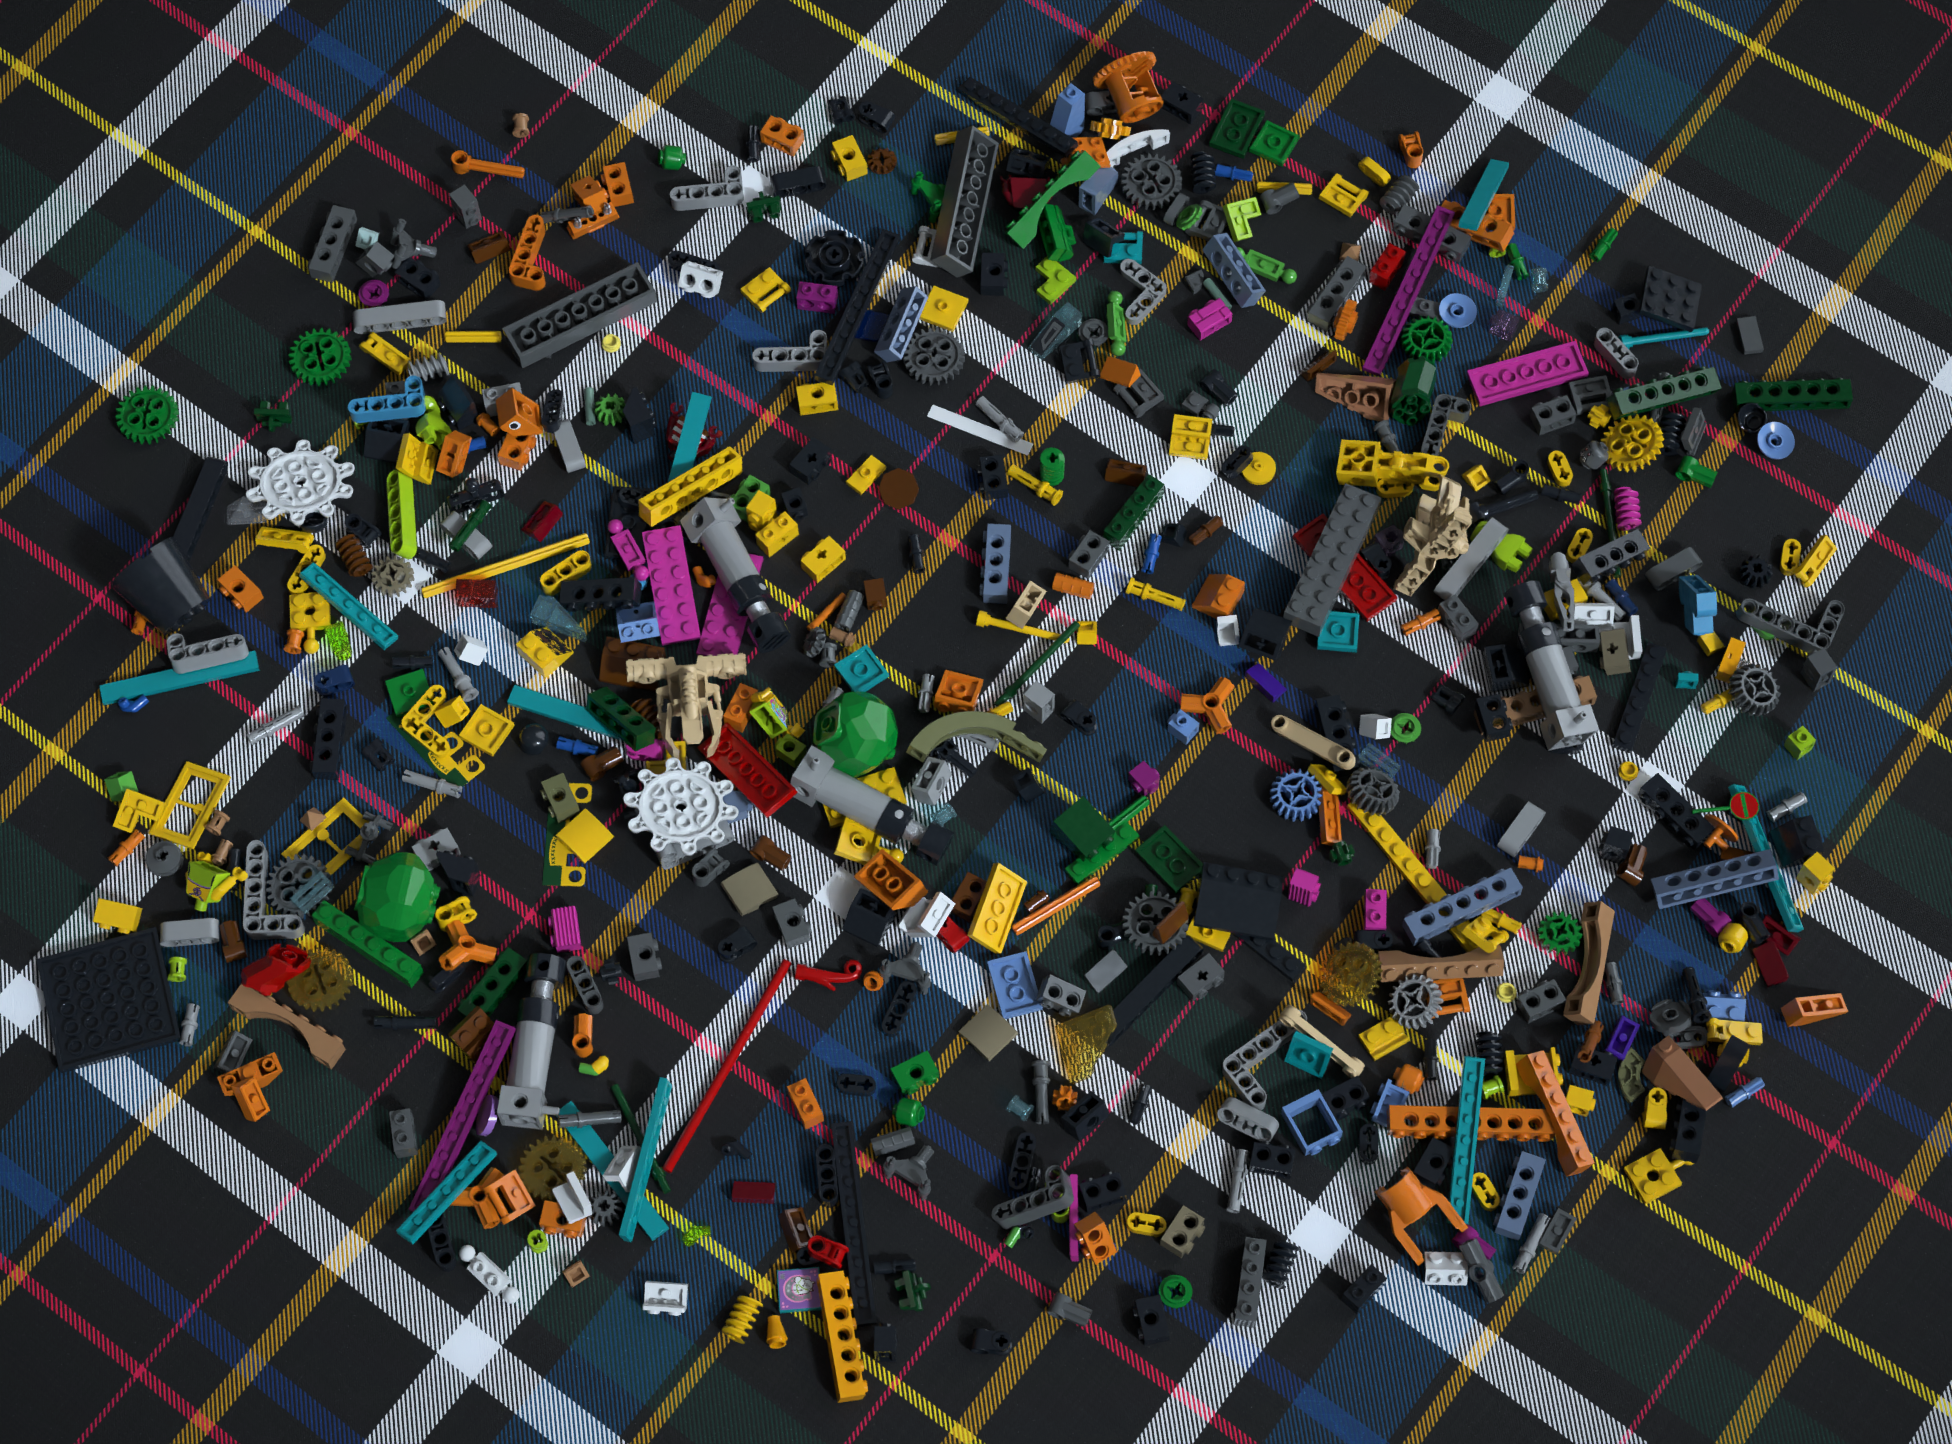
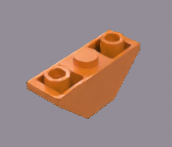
M273 1052L220 1075L217 1079L224 1095L233 1096L235 1094L231 1086L235 1083L255 1076L261 1089L268 1086L283 1070L276 1053Z

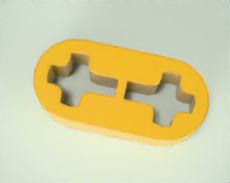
M1366 156L1358 163L1360 170L1379 186L1384 187L1391 180L1389 173L1370 157Z
M1561 451L1551 452L1547 461L1551 474L1557 485L1562 487L1568 486L1573 477L1569 463ZM1553 458L1560 460L1559 466L1556 461H1553ZM1561 471H1562V473H1563L1564 476H1567V479H1566V480H1564L1563 477L1560 478V476H1561Z
M1381 479L1378 482L1376 491L1382 498L1406 497L1413 492L1414 483L1395 479ZM1402 484H1406L1407 490H1404ZM1383 485H1386L1388 491H1384Z
M1579 529L1570 543L1566 556L1571 563H1574L1579 557L1587 553L1593 538V534L1589 529ZM1583 535H1585L1587 537L1582 544L1580 543V539ZM1578 548L1580 550L1578 555L1575 557L1573 556V553Z
M1795 539L1786 540L1781 552L1780 571L1786 576L1794 575L1793 571L1799 566L1801 544ZM1789 546H1793V549H1794L1793 554H1789V553H1790V548H1789ZM1788 560L1791 561V569H1788Z
M1475 1173L1473 1175L1472 1192L1484 1210L1494 1211L1500 1203L1499 1194L1486 1174ZM1476 1179L1484 1181L1482 1185L1484 1190H1482L1480 1185H1475ZM1486 1193L1490 1199H1495L1493 1203L1494 1205H1492L1491 1203H1486Z
M1134 1212L1128 1216L1127 1227L1133 1233L1159 1237L1166 1231V1221L1163 1217ZM1135 1218H1138L1140 1223H1144L1146 1225L1138 1224V1227H1134V1224L1131 1221H1134ZM1156 1222H1160V1226L1163 1228L1155 1231L1154 1227L1148 1224L1155 1225Z

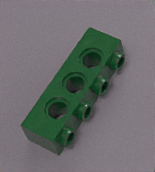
M1150 474L1147 475L1105 528L1103 538L1110 541V546L1120 551L1164 495V483Z
M608 687L587 694L586 710L634 751L654 744L656 727Z
M509 947L505 951L500 952L495 964L492 967H488L484 972L482 980L473 985L469 996L460 1001L457 1009L459 1016L464 1019L476 1007L474 1005L475 1002L483 1000L484 1003L479 1007L490 1017L525 974L528 961ZM509 969L507 974H500L501 970ZM491 984L497 985L494 990L487 989Z

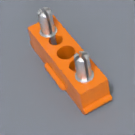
M612 202L604 204V208L594 212L592 218L580 219V217H577V219L569 221L566 228L572 239H576L596 231L620 217Z

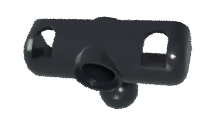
M468 478L464 483V490L447 496L446 502L450 513L456 511L459 514L470 509H476L481 500L489 503L501 499L505 496V493L498 479L479 484L475 478ZM495 491H498V494L496 496H492L490 494ZM461 504L460 509L454 508V506Z

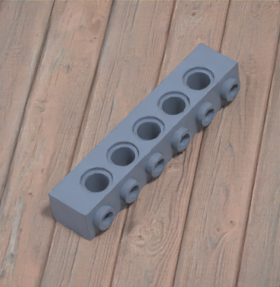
M1768 849L1652 878L1651 882L1658 907L1663 909L1779 880L1772 851Z
M1512 868L1500 869L1494 873V876L1488 879L1483 877L1471 887L1464 886L1454 895H1445L1439 902L1425 905L1422 908L1423 910L1408 913L1405 915L1402 927L1413 946L1425 939L1428 940L1520 896L1523 887ZM1492 886H1500L1502 890L1496 891ZM1481 894L1484 898L1477 899L1474 895ZM1462 902L1466 907L1461 908L1456 903ZM1439 911H1446L1448 916H1441ZM1427 919L1431 924L1424 925L1421 920Z

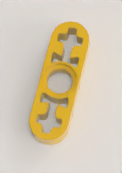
M312 545L308 552L304 554L287 583L289 592L292 595L306 592L309 585L303 579L300 581L298 576L304 567L312 564V561L321 567L326 558L322 546ZM317 552H319L320 556L316 555L315 557H313V553L316 554ZM300 584V588L297 587L296 589H294L293 585Z

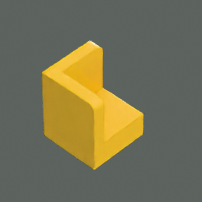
M459 695L444 702L434 713L444 728H448L462 721L471 711Z

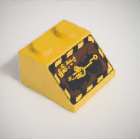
M548 627L530 631L516 643L518 654L545 679L574 653Z

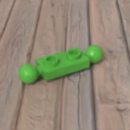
M1237 247L1254 273L1277 282L1279 276L1287 284H1292L1296 281L1297 274L1293 269L1283 270L1285 263L1251 249L1248 254H1245L1242 248Z
M1112 291L1107 297L1109 302L1107 304L1108 336L1114 341L1110 348L1112 354L1121 356L1126 350L1124 344L1126 343L1124 308L1119 306L1123 297L1120 292Z

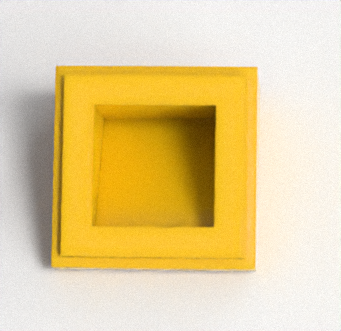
M1475 465L1462 474L1463 479L1475 492L1491 481L1482 465Z
M1077 621L1080 624V627L1077 629V644H1097V622Z
M1714 631L1713 633L1698 637L1697 642L1707 656L1725 648Z

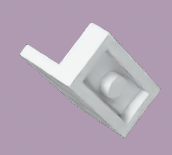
M1631 615L1629 622H1614L1613 630L1624 628L1626 632L1629 660L1640 659L1642 643L1639 615Z
M621 1146L602 1175L606 1181H619L624 1190L630 1192L641 1152L639 1147Z
M574 1171L566 1174L567 1183L552 1189L569 1224L592 1215L591 1203Z

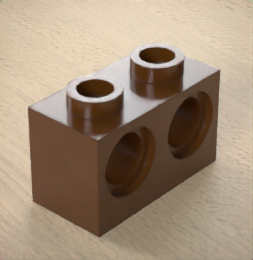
M968 872L952 899L955 905L950 913L971 923L987 881ZM974 887H978L981 889L977 893L971 891V889ZM964 904L971 905V908L965 910L961 908V906Z

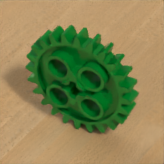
M314 328L313 334L306 331V337L299 335L300 342L294 341L295 347H290L292 353L289 354V363L293 373L296 374L298 379L301 378L303 383L308 380L310 385L316 382L317 386H320L321 382H324L327 386L328 380L335 383L334 378L341 379L340 373H347L345 367H350L349 361L352 360L348 342L344 340L343 335L339 336L337 331L332 334L331 329H328L326 333L323 328L319 332H316ZM317 343H319L321 357L325 369L324 371H321L319 356L316 349Z
M145 385L143 391L137 387V393L129 391L130 397L123 396L125 402H119L121 408H116L118 415L115 417L121 433L125 434L127 439L132 438L134 443L139 439L140 444L147 440L148 444H151L152 439L158 443V437L166 439L165 433L172 434L170 428H176L174 422L179 421L177 417L179 411L177 403L174 402L173 396H170L168 391L163 393L161 387L156 391L153 385L148 390Z

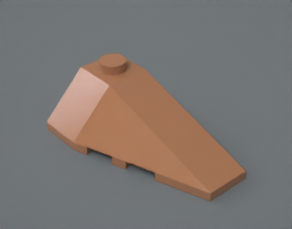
M1317 373L1315 392L1333 402L1346 406L1351 411L1354 410L1362 414L1363 417L1369 420L1383 421L1389 420L1391 398L1397 380L1372 376Z
M1669 1035L1652 1047L1643 1066L1642 1073L1654 1086L1663 1088L1674 1096L1678 1095L1705 1111L1723 1099L1720 1093Z

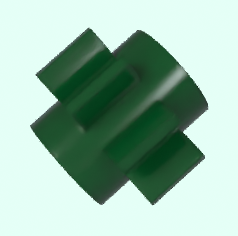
M1340 841L1332 845L1329 856L1332 863L1337 861L1338 866H1344L1352 862L1351 857H1354L1355 852L1352 844L1347 846L1345 841Z

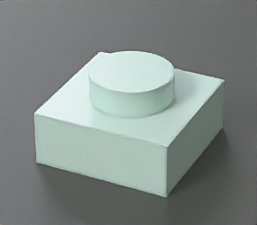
M364 227L359 228L355 246L366 249L378 241L379 233Z

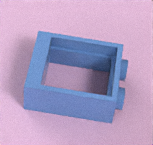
M654 601L641 603L640 606L633 607L632 609L616 608L621 643L660 636Z
M1319 1089L1282 1107L1281 1115L1304 1156L1308 1154L1315 1155L1322 1150V1147L1328 1144L1333 1146L1340 1141L1343 1131ZM1317 1105L1332 1134L1307 1145L1292 1117Z

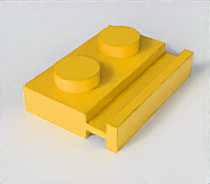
M1392 1016L1358 1035L1363 1046L1372 1056L1373 1061L1409 1042V1037L1406 1036L1401 1025Z

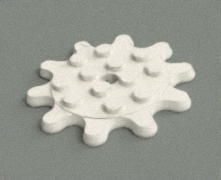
M300 440L296 443V448L291 453H284L279 448H271L267 452V456L271 460L268 466H253L248 470V475L253 480L259 481L260 484L248 490L246 497L250 502H267L266 507L262 510V514L268 520L274 519L279 514L287 513L290 514L291 522L299 526L304 523L305 516L312 512H318L324 517H331L334 513V507L330 502L336 498H350L352 496V486L342 483L341 480L353 474L355 470L354 465L350 462L343 464L335 463L334 459L338 455V448L334 445H329L320 452H314L311 450L308 440ZM300 481L305 482L303 486L298 485L297 483Z
M675 757L669 758L666 761V771L663 774H654L648 769L639 771L638 779L644 785V789L639 793L629 792L624 795V803L628 807L639 810V815L629 821L628 827L633 833L641 831L651 832L653 838L650 845L656 852L662 851L669 843H677L681 846V850L685 855L691 856L696 852V841L700 839H708L715 844L721 843L725 835L718 827V823L722 820H734L738 816L739 812L735 806L727 805L723 802V797L733 790V783L729 780L711 781L708 777L711 772V765L708 762H700L696 768L688 771L681 767L679 759ZM683 804L686 808L681 812V810L676 808L677 805Z

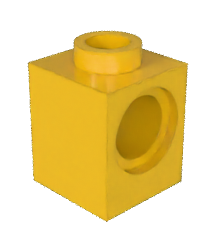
M1570 1085L1566 1094V1100L1572 1113L1587 1117L1589 1111H1593L1595 1107L1594 1091Z

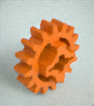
M1348 299L1344 307H1339L1333 323V328H1336L1334 337L1338 340H1345L1347 333L1351 334L1358 318V312L1355 311L1356 301Z

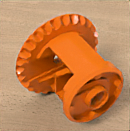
M1143 51L1121 57L1100 69L1093 77V83L1097 88L1109 89L1118 110V116L1124 123L1143 120L1156 113L1163 105L1162 97L1158 94L1149 72L1156 63V57L1153 52ZM1135 85L1137 92H1130L1129 90Z

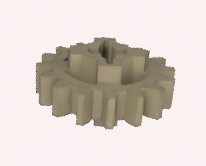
M395 555L390 560L389 556H387L385 562L381 559L379 560L380 566L374 565L375 571L371 573L373 577L372 582L377 591L381 590L383 596L388 593L389 597L392 598L393 593H396L400 597L401 591L405 594L407 593L406 587L412 588L411 582L415 581L413 575L415 573L413 568H411L410 562L405 563L403 557L398 560ZM392 572H393V574L395 575V577H394L395 580H394V581H393V579H392V577H391V576H392Z

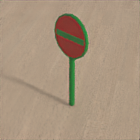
M1738 792L1731 797L1729 806L1694 809L1692 813L1730 810L1736 818L1750 820L1757 815L1759 802L1751 793Z

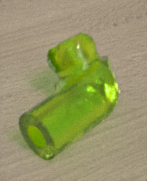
M711 1226L690 1227L683 1236V1243L690 1247L696 1243L700 1236H711Z

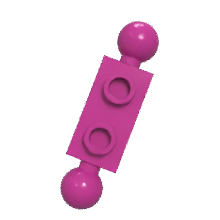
M618 519L611 520L608 523V530L611 534H615L611 537V541L628 571L634 569V577L638 581L646 580L649 577V570L647 567L642 566L646 563V560L629 529L622 531V522Z

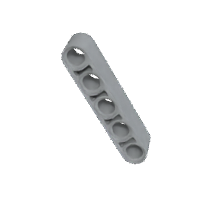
M441 300L358 309L352 313L353 328L357 334H368L371 332L377 333L441 325L446 322L445 303Z
M1492 517L1470 543L1466 554H1462L1438 583L1434 593L1444 601L1455 594L1458 596L1500 544L1509 529Z

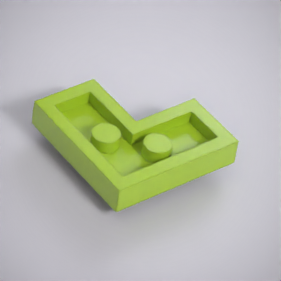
M1256 197L1222 206L1233 241L1236 242L1253 237L1247 219L1261 215Z
M1047 257L1036 266V271L1047 279L1037 289V295L1050 305L1076 281V277L1057 261L1048 260Z

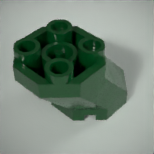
M1420 356L1417 360L1408 358L1397 368L1398 377L1391 398V415L1395 420L1409 426L1420 422L1431 410L1430 399L1436 382V366L1434 362L1425 356Z

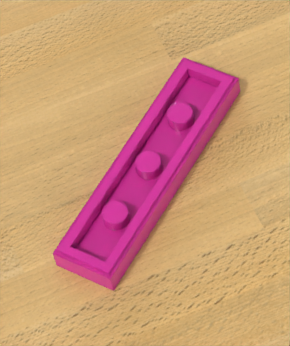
M1070 1174L1074 1201L1069 1207V1255L1071 1261H1079V1242L1075 1237L1077 1231L1074 1226L1079 1221L1077 1174Z

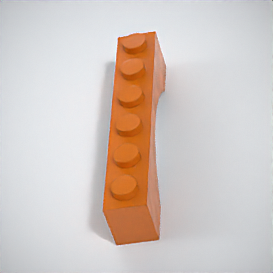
M1544 1050L1527 1054L1516 1063L1523 1082L1538 1095L1549 1113L1557 1140L1558 1160L1566 1177L1582 1173L1595 1162Z

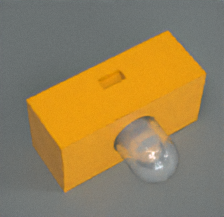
M1731 637L1715 679L1729 684V679L1736 669L1743 665L1751 664L1749 661L1741 658L1746 642Z

